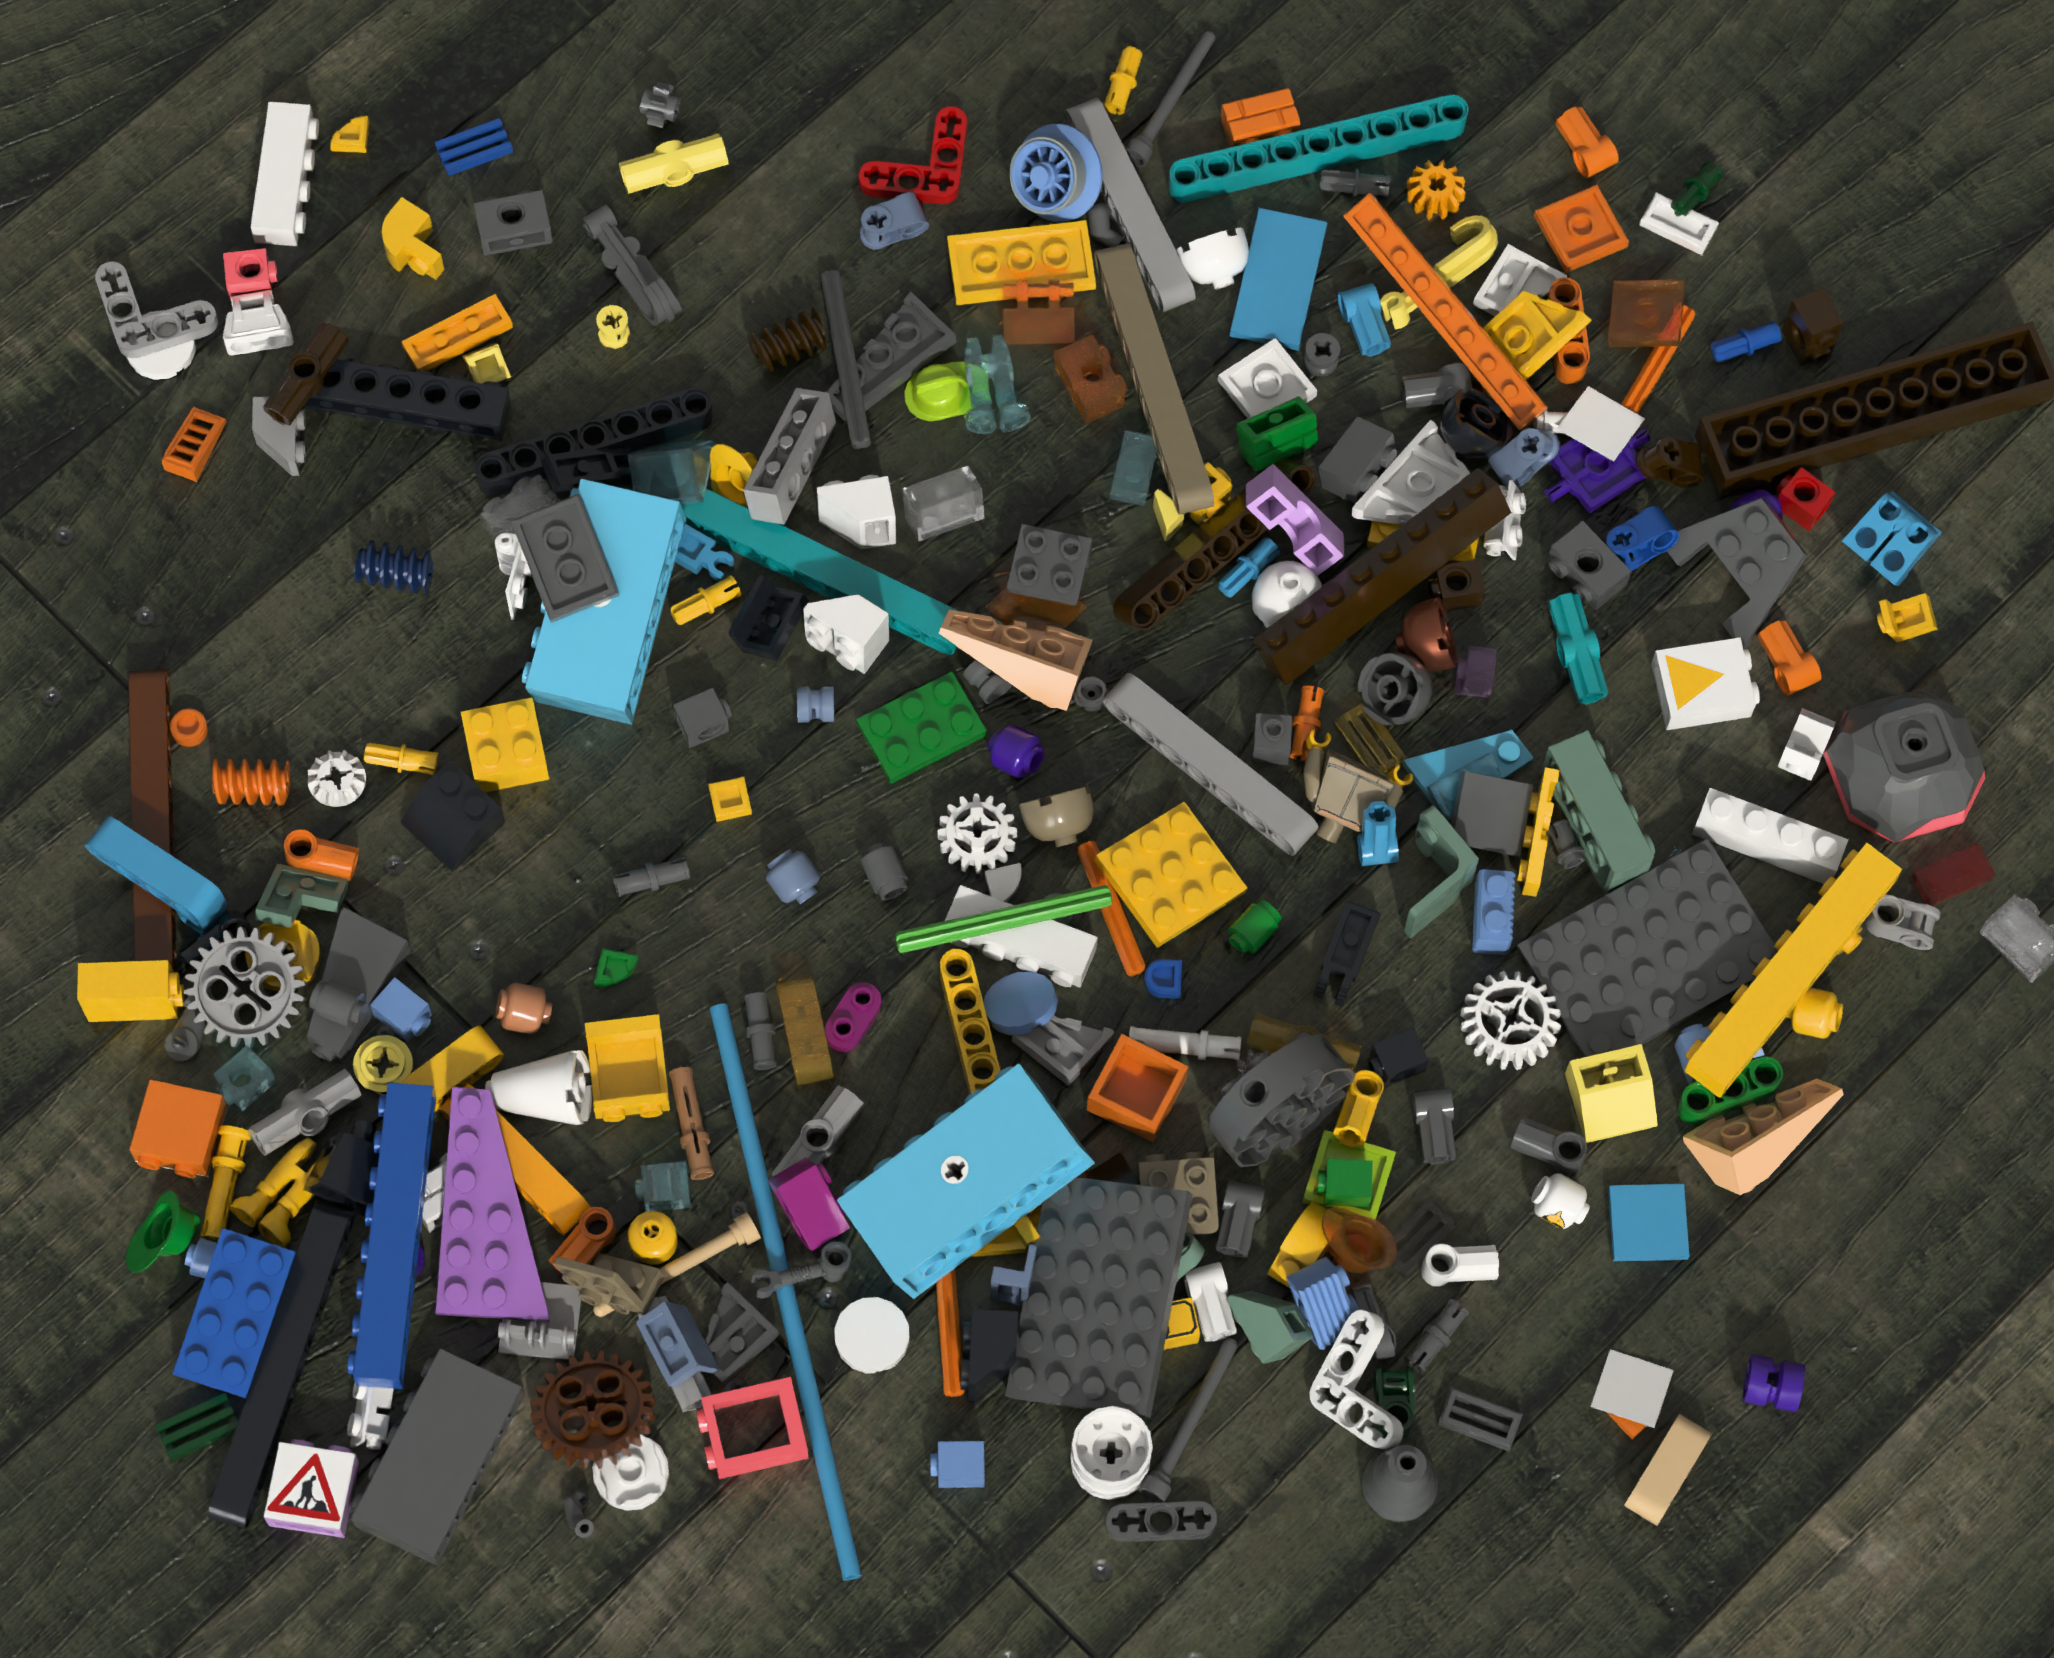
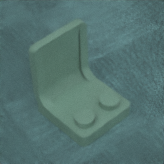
M1433 805L1420 814L1415 833L1417 838L1415 843L1425 857L1431 856L1448 878L1410 909L1404 932L1410 939L1449 908L1458 899L1460 892L1472 884L1479 860Z

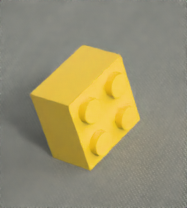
M533 697L461 712L474 781L485 793L549 780Z

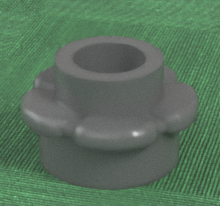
M1086 677L1077 683L1074 701L1079 707H1085L1086 711H1098L1101 705H1105L1103 698L1109 691L1101 679ZM1093 692L1095 696L1089 697L1088 693Z

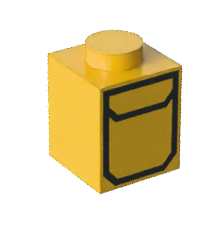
M1192 1297L1172 1302L1164 1350L1199 1343L1200 1330Z

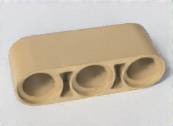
M1679 1413L1624 1506L1657 1526L1713 1433Z

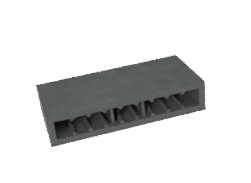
M439 1349L435 1358L430 1356L427 1359L421 1372V1377L424 1380L418 1391L412 1390L408 1395L403 1407V1411L406 1414L401 1424H394L385 1442L389 1446L382 1459L376 1458L368 1473V1479L371 1481L365 1493L359 1492L356 1495L350 1508V1513L353 1514L351 1519L356 1528L435 1565H438L525 1396L522 1386L443 1349Z

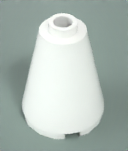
M582 1050L568 1051L493 1073L491 1081H487L485 1084V1089L491 1091L495 1109L498 1111L579 1125L584 1124L583 1121H588L592 1107V1085H586L584 1073H591L590 1066Z

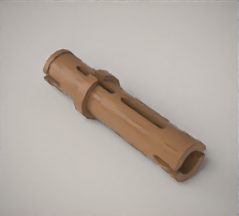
M680 1067L669 1072L683 1136L680 1138V1145L682 1149L686 1150L691 1179L702 1180L714 1175L708 1150L710 1137L704 1131L692 1068ZM684 1093L687 1096L691 1117H689ZM692 1130H694L698 1153L696 1152Z

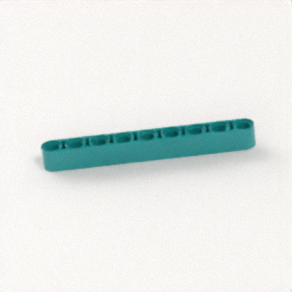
M1447 95L1176 161L1170 168L1168 193L1176 202L1189 203L1454 139L1464 132L1469 111L1468 104L1460 96ZM1452 114L1458 118L1448 119L1445 115ZM1419 122L1425 126L1415 127L1411 123ZM1386 130L1392 134L1385 136L1380 134L1378 131ZM1353 138L1356 139L1358 143L1351 144L1346 142L1345 139ZM1320 146L1325 150L1318 152L1314 151L1312 147ZM1286 154L1292 158L1284 160L1279 158L1278 155ZM1247 162L1256 163L1258 167L1250 168L1244 164ZM1214 170H1219L1224 172L1225 174L1222 176L1213 175L1211 172ZM1181 178L1189 179L1191 183L1182 184L1179 183L1177 180Z
M689 484L680 498L679 502L686 516L685 524L715 540L717 544L830 599L860 595L888 613L890 628L939 652L952 655L958 647L939 634L948 610H958L781 524L753 520L748 508L700 485Z

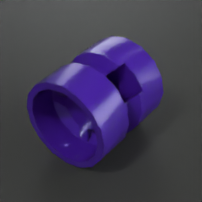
M1751 1354L1744 1379L1743 1403L1765 1406L1768 1402H1772L1775 1409L1796 1413L1803 1391L1805 1364L1783 1360L1777 1365L1773 1358ZM1767 1380H1774L1773 1386L1768 1384Z

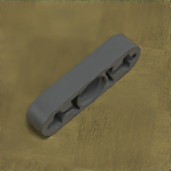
M1203 1501L1118 1504L1109 1510L1106 1516L1105 1528L1108 1535L1118 1542L1204 1539L1215 1530L1217 1514L1210 1504ZM1160 1511L1169 1514L1172 1519V1526L1163 1532L1156 1531L1150 1524L1151 1516ZM1177 1511H1184L1182 1519H1192L1196 1511H1202L1203 1517L1210 1518V1522H1205L1203 1529H1197L1194 1522H1184V1531H1177L1179 1523ZM1138 1512H1145L1144 1529L1146 1532H1138L1140 1524L1128 1525L1127 1532H1120L1118 1525H1112V1522L1118 1520L1119 1514H1126L1128 1521H1139Z

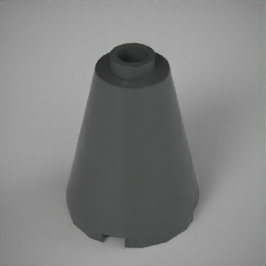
M1399 1445L1387 1450L1382 1449L1371 1457L1364 1468L1361 1485L1364 1499L1379 1516L1395 1522H1405L1418 1518L1430 1508L1437 1495L1438 1478L1434 1466L1418 1448L1411 1445Z

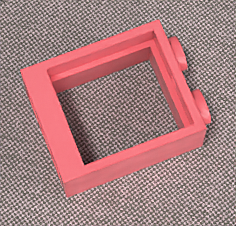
M791 1377L701 1397L703 1409L697 1410L696 1414L701 1433L708 1432L711 1446L704 1447L709 1470L717 1468L719 1479L809 1458ZM778 1395L789 1444L725 1459L714 1410Z

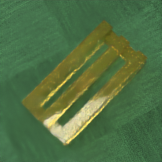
M1361 704L1336 718L1335 724L1365 766L1384 774L1385 772L1388 773L1398 764L1402 765L1403 760L1407 759L1385 726L1373 721L1364 711ZM1362 713L1393 758L1388 759L1358 717L1359 714ZM1349 720L1381 763L1380 766H1378L1348 723Z

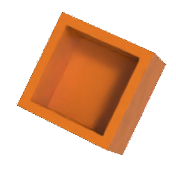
M1121 1034L1088 1096L1087 1111L1154 1143L1187 1080L1189 1066Z

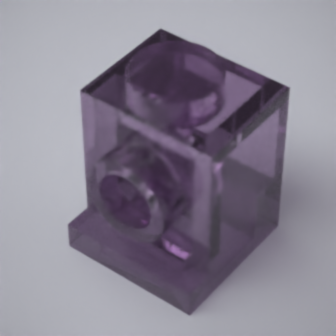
M1468 645L1465 658L1459 657L1457 659L1454 694L1490 698L1495 680L1497 648Z

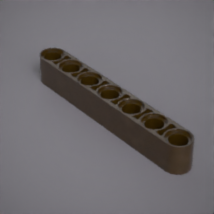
M1281 459L1274 464L1305 496L1314 489L1316 475L1310 466L1290 459ZM1246 488L1117 597L1113 605V612L1120 622L1140 630L1152 628L1268 529L1246 507ZM1138 607V611L1134 615L1135 609Z

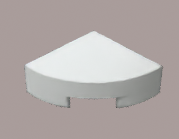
M1020 863L985 871V879L991 897L1004 902L1010 900L1017 891L1021 881Z

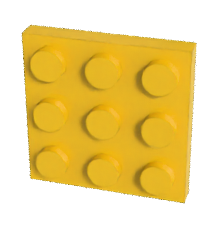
M1182 802L1100 852L1094 859L1157 948L1244 895L1248 889L1185 802Z

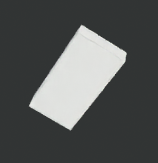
M1656 192L1641 219L1640 226L1703 255L1719 222L1694 210L1687 216L1681 215L1678 217L1671 208L1673 200Z

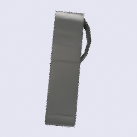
M1370 1281L1351 1287L1352 1292L1350 1294L1355 1299L1359 1310L1379 1315L1384 1323L1382 1339L1372 1355L1374 1361L1378 1362L1395 1356L1396 1337L1391 1327L1385 1323L1384 1317L1381 1315ZM1363 1322L1361 1328L1364 1334H1367L1369 1328L1365 1325L1366 1322Z

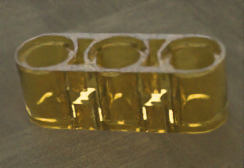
M813 977L777 983V994L797 1086L834 1079Z

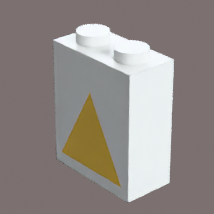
M1741 637L1655 651L1651 666L1666 730L1752 716L1760 697L1757 683H1751L1750 680L1751 656L1748 649H1743Z

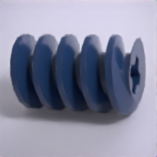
M370 540L366 549L360 548L354 571L355 583H361L366 577L368 585L375 586L380 579L383 588H390L394 582L396 590L403 591L409 585L410 592L417 594L421 587H423V592L427 596L432 583L434 567L431 551L426 550L423 558L418 559L417 548L412 547L407 557L404 556L403 545H398L394 554H391L389 543L384 542L380 551H376L375 540Z

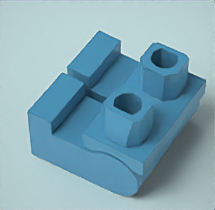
M1894 491L1883 495L1842 542L1866 562H1871L1870 565L1892 584L1900 586L1918 560L1942 534V531Z

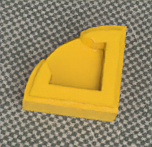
M368 116L353 118L350 123L336 131L331 140V151L366 153L369 130Z

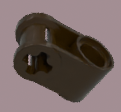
M1665 436L1658 440L1656 446L1652 448L1644 447L1636 454L1637 467L1647 478L1671 483L1676 487L1682 488L1699 485L1704 480L1701 448L1697 443L1685 442L1671 436Z

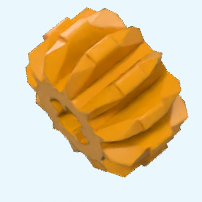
M1430 160L1425 163L1424 169L1416 166L1413 170V177L1408 179L1406 185L1409 191L1407 201L1408 203L1415 204L1414 211L1416 214L1426 211L1428 221L1434 214H1438L1444 220L1447 217L1448 211L1455 214L1459 210V203L1464 201L1466 192L1463 189L1465 185L1464 177L1457 176L1458 170L1456 166L1446 169L1444 160L1438 166H1434Z

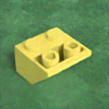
M1642 1044L1569 1062L1565 1077L1586 1143L1657 1127L1652 1077Z

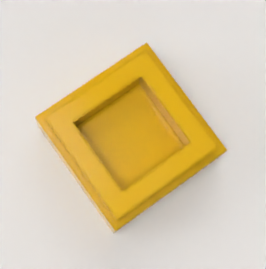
M744 777L708 784L716 822L752 815Z

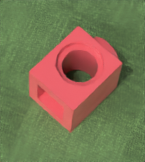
M266 248L223 253L225 279L229 297L272 290V282H278L276 262L269 261ZM250 271H258V272H259V273H258L256 276H254V277H245V276H244L246 273H248V272H250Z

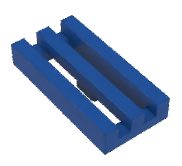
M500 118L435 142L436 150L448 176L513 153L512 145L508 140L506 131L503 129ZM500 141L502 143L498 146L489 148L487 150L462 158L452 163H450L449 161L451 159L465 155L467 153L472 154L481 150V148L492 145L494 143Z

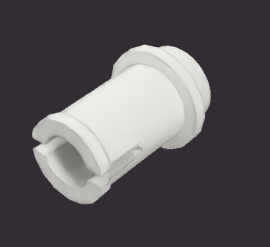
M1546 410L1533 421V428L1548 430L1553 433H1563L1557 427L1568 412H1548Z

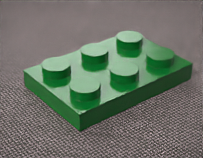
M953 672L856 719V725L890 784L987 736V730Z

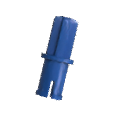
M1775 321L1750 330L1742 328L1736 335L1712 342L1710 345L1712 357L1716 362H1721L1742 354L1752 355L1756 349L1773 343H1779L1781 341V332Z

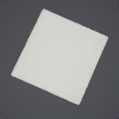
M1588 386L1557 429L1608 459L1615 461L1645 418Z
M1610 1349L1590 1407L1655 1428L1674 1370Z

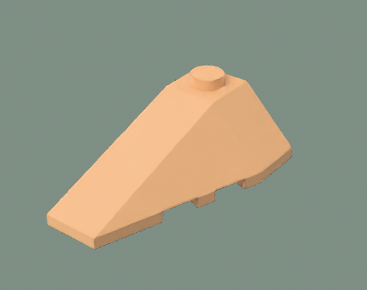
M948 610L939 631L940 635L1030 698L1040 701L1048 707L1059 708L1065 711L1068 709L1093 641L1092 639L1057 627L1047 626L1045 631L1027 629L1026 622L1014 620L1013 625L997 624L991 616Z

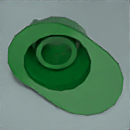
M166 1191L159 1197L150 1214L133 1235L126 1253V1265L131 1272H142L158 1256L181 1254L192 1240L201 1222V1218L197 1213L180 1205L178 1195L174 1191Z

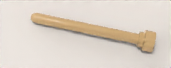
M745 1212L734 1218V1223L728 1226L730 1230L659 1268L665 1275L661 1284L736 1243L739 1246L746 1243L748 1246L759 1240L761 1237L748 1213ZM604 1303L593 1307L594 1314L598 1317H603L614 1311V1309Z

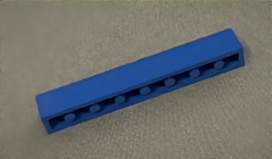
M388 1083L386 1095L381 1094L379 1098L378 1115L384 1118L382 1131L376 1130L374 1139V1153H379L378 1167H372L370 1173V1189L375 1190L374 1203L367 1204L365 1216L366 1226H371L369 1240H363L361 1248V1262L366 1263L365 1277L359 1276L357 1282V1299L362 1300L361 1313H355L353 1317L352 1336L358 1338L356 1351H350L348 1358V1374H353L357 1386L403 1389L436 1105V1094L433 1086Z

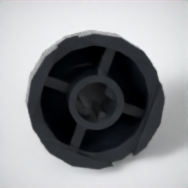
M1471 388L1466 393H1463L1462 389L1456 392L1446 405L1440 420L1443 437L1457 455L1477 460L1490 457L1506 445L1513 435L1512 423L1510 419L1504 422L1499 414L1502 409L1495 400L1487 394Z

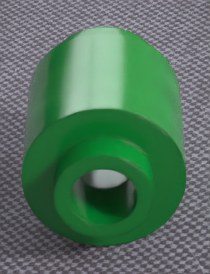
M1260 899L1257 903H1251L1228 927L1230 934L1228 940L1239 952L1244 954L1247 951L1254 954L1275 933L1282 917L1269 902Z

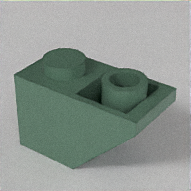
M1252 1290L1232 1294L1226 1298L1232 1309L1234 1319L1241 1325L1250 1341L1253 1353L1259 1357L1262 1364L1284 1359L1314 1337L1295 1303Z

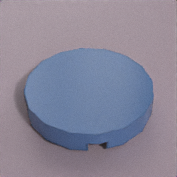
M1032 971L1016 972L1004 976L991 986L984 998V1007L988 1021L997 1032L1007 1035H1024L1033 1032L1032 1028L1039 1024L1041 1027L1044 1026L1055 1014L1058 1004L1052 982L1044 975Z

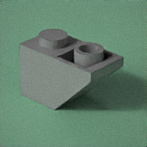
M253 397L252 431L256 444L290 475L299 476V463H305L306 461L305 442L300 441V430H306L305 409H301L290 426L282 425L273 420L263 410V405L269 397Z

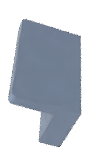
M1029 1244L1024 1272L994 1266L991 1279V1301L1022 1306L1023 1300H1028L1037 1256V1245Z
M664 1301L636 1321L668 1386L677 1387L698 1371L714 1373L719 1369L686 1306Z

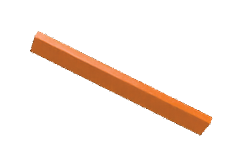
M1368 193L1343 215L1520 431L1524 430L1549 408L1372 193Z

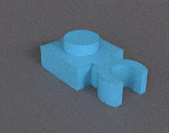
M685 524L675 563L696 575L704 567L708 569V573L713 580L720 582L724 580V573L715 568L716 565L725 563L733 567L734 558L731 554L724 551L714 552L716 548L715 540Z

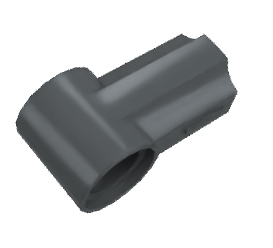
M1463 363L1448 364L1440 368L1438 372L1406 375L1401 378L1402 399L1405 408L1443 404L1446 407L1458 390L1462 389V392L1466 393L1470 388L1473 389L1470 371Z
M1451 1089L1412 1091L1413 1118L1415 1125L1418 1124L1423 1163L1437 1165L1455 1160L1456 1151L1451 1122L1454 1119V1108Z
M1522 1117L1510 1148L1551 1164L1561 1174L1572 1175L1583 1167L1587 1145L1584 1138L1576 1132H1560ZM1567 1147L1576 1150L1578 1157L1566 1159L1559 1151Z
M1229 1179L1222 1208L1224 1216L1216 1251L1230 1257L1247 1258L1253 1238L1255 1220L1259 1219L1266 1187Z

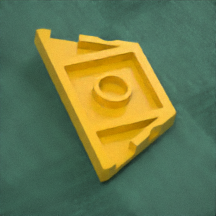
M1523 291L1483 328L1527 380L1592 320L1582 311L1566 308L1560 303L1544 300L1535 294ZM1482 386L1483 393L1491 397L1487 390Z

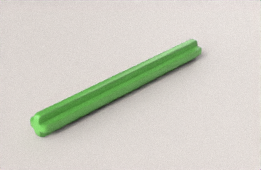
M1098 886L898 931L895 933V941L899 952L905 953L1109 907L1112 905V894L1109 886Z

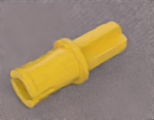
M1127 46L1122 51L1116 72L1110 75L1111 86L1103 106L1107 112L1115 115L1116 113L1119 115L1124 114L1131 89L1135 88L1137 84L1135 76L1143 55L1141 50L1133 46Z
M730 575L706 589L698 588V593L670 607L672 618L678 625H683L706 612L709 614L714 613V608L741 596L739 586L724 592L726 588L736 584V580Z
M367 743L364 761L370 764L398 768L399 773H402V770L434 776L437 768L438 752L406 748V744H402L400 748Z

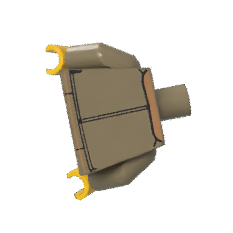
M1313 729L1306 740V745L1309 749L1303 773L1306 797L1312 802L1313 811L1324 816L1316 834L1327 841L1336 843L1344 826L1357 832L1362 831L1363 810L1367 809L1371 802L1384 801L1395 809L1403 793L1402 788L1413 781V774L1409 773L1401 781L1397 776L1400 765L1394 767L1385 775L1330 749L1327 750L1325 755L1324 750L1331 741V735L1327 732L1324 737V743L1320 744L1313 738L1315 729Z

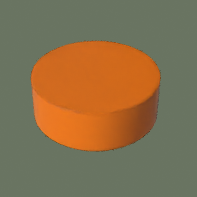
M186 708L178 711L172 717L170 731L178 744L192 747L200 744L206 738L208 725L201 712L196 709Z

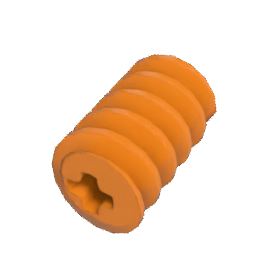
M214 758L212 764L213 794L216 795L219 804H226L230 795L234 805H239L245 795L249 805H255L258 796H260L263 805H270L273 796L278 805H284L290 790L289 760L287 759L283 770L279 769L276 759H272L269 769L264 768L262 759L257 760L254 769H250L247 759L242 760L239 769L235 768L233 759H228L225 769H221L218 758Z

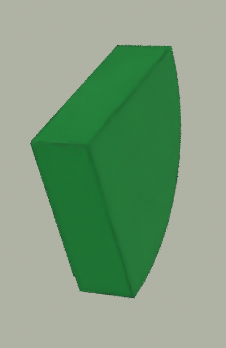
M602 948L594 986L610 987L627 979L638 964V955Z

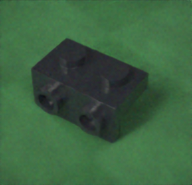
M759 575L753 587L749 590L737 617L733 620L728 634L742 652L777 661L809 600L804 593L776 587L767 576Z

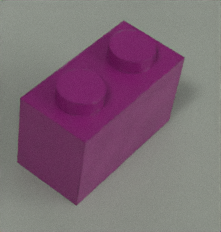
M805 1157L767 1180L801 1243L809 1250L813 1251L850 1228L845 1219L846 1213L837 1202V1199L840 1198L839 1195L833 1197L827 1186L832 1181L821 1163L816 1165Z

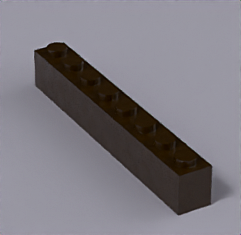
M1477 468L1252 641L1268 670L1285 685H1288L1512 512L1498 483Z

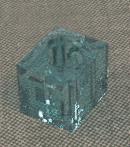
M248 1045L213 1074L218 1084V1087L215 1089L216 1093L223 1095L228 1106L235 1103L242 1111L276 1083L272 1070ZM242 1074L251 1076V1080L247 1085L242 1087L233 1085V1081L237 1076Z
M686 1161L641 1166L642 1178H635L637 1201L644 1200L646 1212L691 1208Z

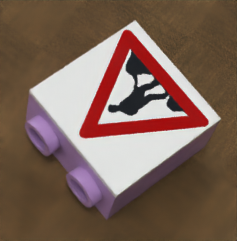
M291 1440V1444L279 1442L264 1513L267 1524L271 1527L345 1538L360 1464L356 1455L351 1453L352 1450L341 1446H329L328 1450L315 1448L313 1443L303 1440Z

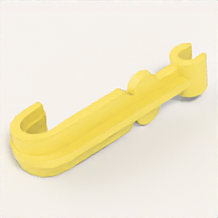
M1466 217L1450 227L1451 238L1456 245L1472 238L1434 266L1436 272L1450 288L1493 256L1498 244V235L1486 217ZM1405 291L1402 293L1389 292L1380 301L1385 320L1389 321L1392 318L1395 329L1405 327L1410 321L1409 313L1417 308V305Z

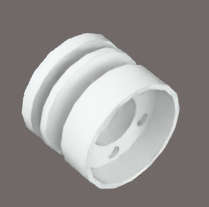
M1120 1407L1098 1408L1086 1415L1075 1429L1070 1456L1072 1473L1081 1488L1094 1497L1107 1500L1125 1498L1136 1491L1145 1475L1148 1474L1153 1446L1149 1429L1139 1416L1128 1409ZM1107 1451H1114L1116 1458L1114 1464H1107Z

